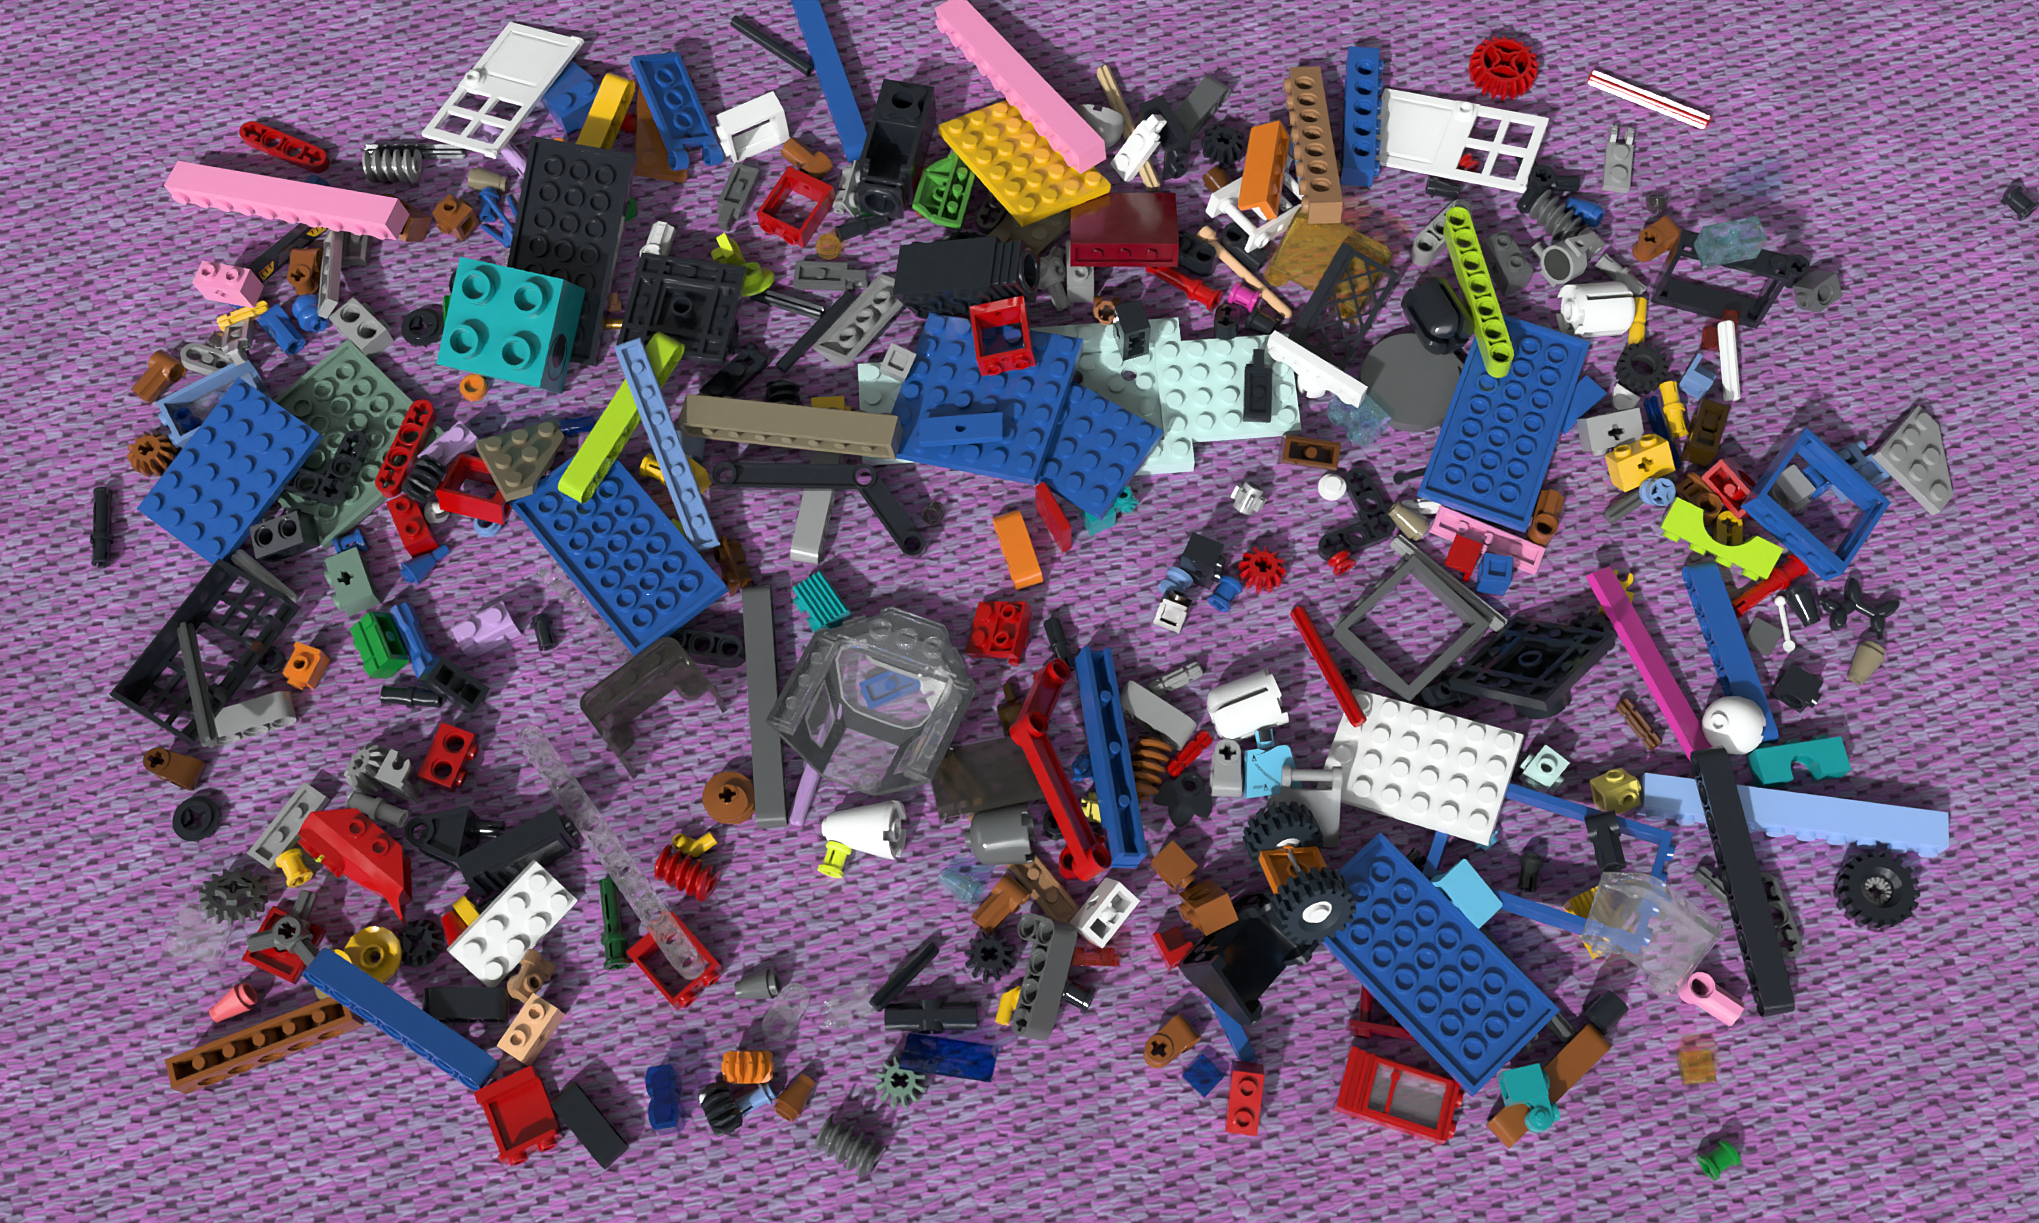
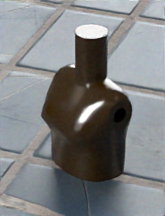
M1006 683L1002 686L1006 701L997 705V712L1004 736L1011 737L1009 728L1016 722L1026 698H1017L1014 684Z

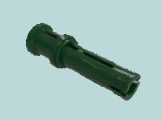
M613 877L604 878L598 882L604 924L601 944L605 948L606 958L603 968L604 970L614 971L630 967L631 960L627 959L626 953L628 935L622 929L618 879Z

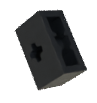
M1141 299L1124 301L1114 306L1113 336L1122 361L1149 354L1151 326Z
M1193 532L1182 554L1180 569L1192 577L1194 584L1210 590L1213 582L1219 583L1225 569L1223 566L1227 558L1223 555L1225 545Z
M444 656L433 657L417 680L464 713L475 712L490 690L485 684Z

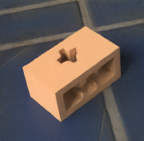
M533 993L496 1046L525 1065L530 1066L559 1026L565 1014Z

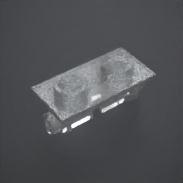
M865 983L853 988V994L843 998L838 994L824 1000V1005L820 1006L821 1015L828 1013V1016L823 1018L826 1028L830 1029L833 1027L836 1030L854 1022L850 1012L856 1009L859 1019L878 1013L869 1003L871 997L878 991L877 985L870 986L869 983Z

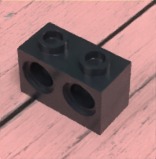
M301 509L287 510L284 512V515L277 518H264L260 520V524L250 527L255 557L258 560L276 562L320 546L314 515L301 512Z

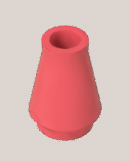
M247 982L241 985L235 984L214 1006L209 1008V1014L219 1024L226 1019L252 1010L254 1004L258 1002V995Z

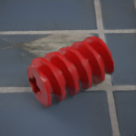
M667 844L656 860L654 866L655 878L658 881L665 880L668 886L675 885L676 889L680 892L686 890V894L690 897L696 895V899L700 902L708 899L718 884L721 870L713 875L712 864H709L703 870L701 869L702 859H698L693 865L691 864L692 854H688L682 860V849H677L672 855V844Z

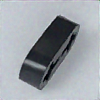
M1234 304L1220 305L1216 308L1214 317V336L1222 340L1234 339L1237 337L1239 330L1240 308Z

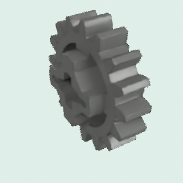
M239 867L235 868L234 873H229L227 869H223V875L221 876L213 873L211 874V882L204 881L203 889L199 890L200 910L205 911L207 919L215 916L216 924L227 920L228 926H232L234 921L239 920L243 925L247 917L255 920L257 919V911L264 912L265 903H268L267 882H262L260 874L252 877V870L250 869L245 873H240Z

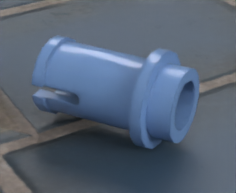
M769 1082L764 1084L758 1083L759 1087L734 1100L743 1117L766 1103L772 1104V1100L776 1098V1095Z

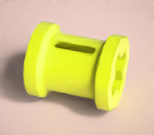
M827 841L826 848L828 849L825 858L817 870L831 877L843 878L844 873L842 869L846 857L851 854L852 849L838 842Z

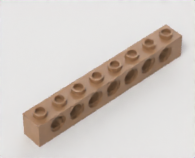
M1320 66L1289 67V77L1284 78V94H1287L1286 109L1289 110V126H1293L1291 128V142L1296 143L1294 144L1293 155L1294 160H1298L1296 163V176L1301 177L1299 179V195H1304L1301 200L1302 213H1306L1308 224L1340 223L1343 199Z

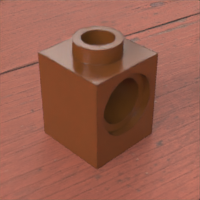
M1173 840L1151 860L1150 867L1174 892L1180 887L1186 890L1197 879L1194 874L1197 872L1198 865Z

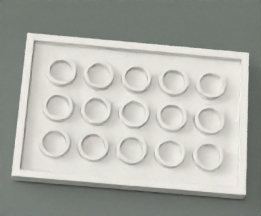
M1353 689L1352 693L1367 721L1355 728L1350 724L1345 713H1343L1323 768L1342 767L1341 803L1489 846L1524 740V735ZM1319 781L1316 789H1332V781Z

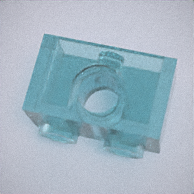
M1754 216L1703 226L1693 245L1702 268L1757 258L1767 241V237L1759 217Z

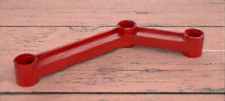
M1054 658L1034 673L1033 684L1017 720L1010 726L1009 732L1013 741L1023 748L1073 856V872L1080 880L1089 881L1111 867L1112 858L1109 851L1098 843L1047 735L1050 717L1065 682L1071 678V670L1067 663L1060 658Z

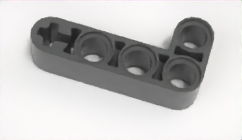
M1026 913L1019 921L1018 934L1023 940L1033 942L1016 1005L1012 1028L1017 1036L1045 1041L1053 1031L1077 941V930L1072 924L1033 913Z

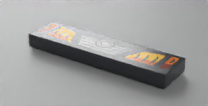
M300 223L246 268L250 269L260 282L263 283L290 261L292 249L306 248L329 228L319 226L314 228Z

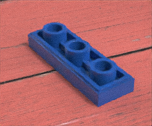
M1003 412L920 418V447L1004 441Z

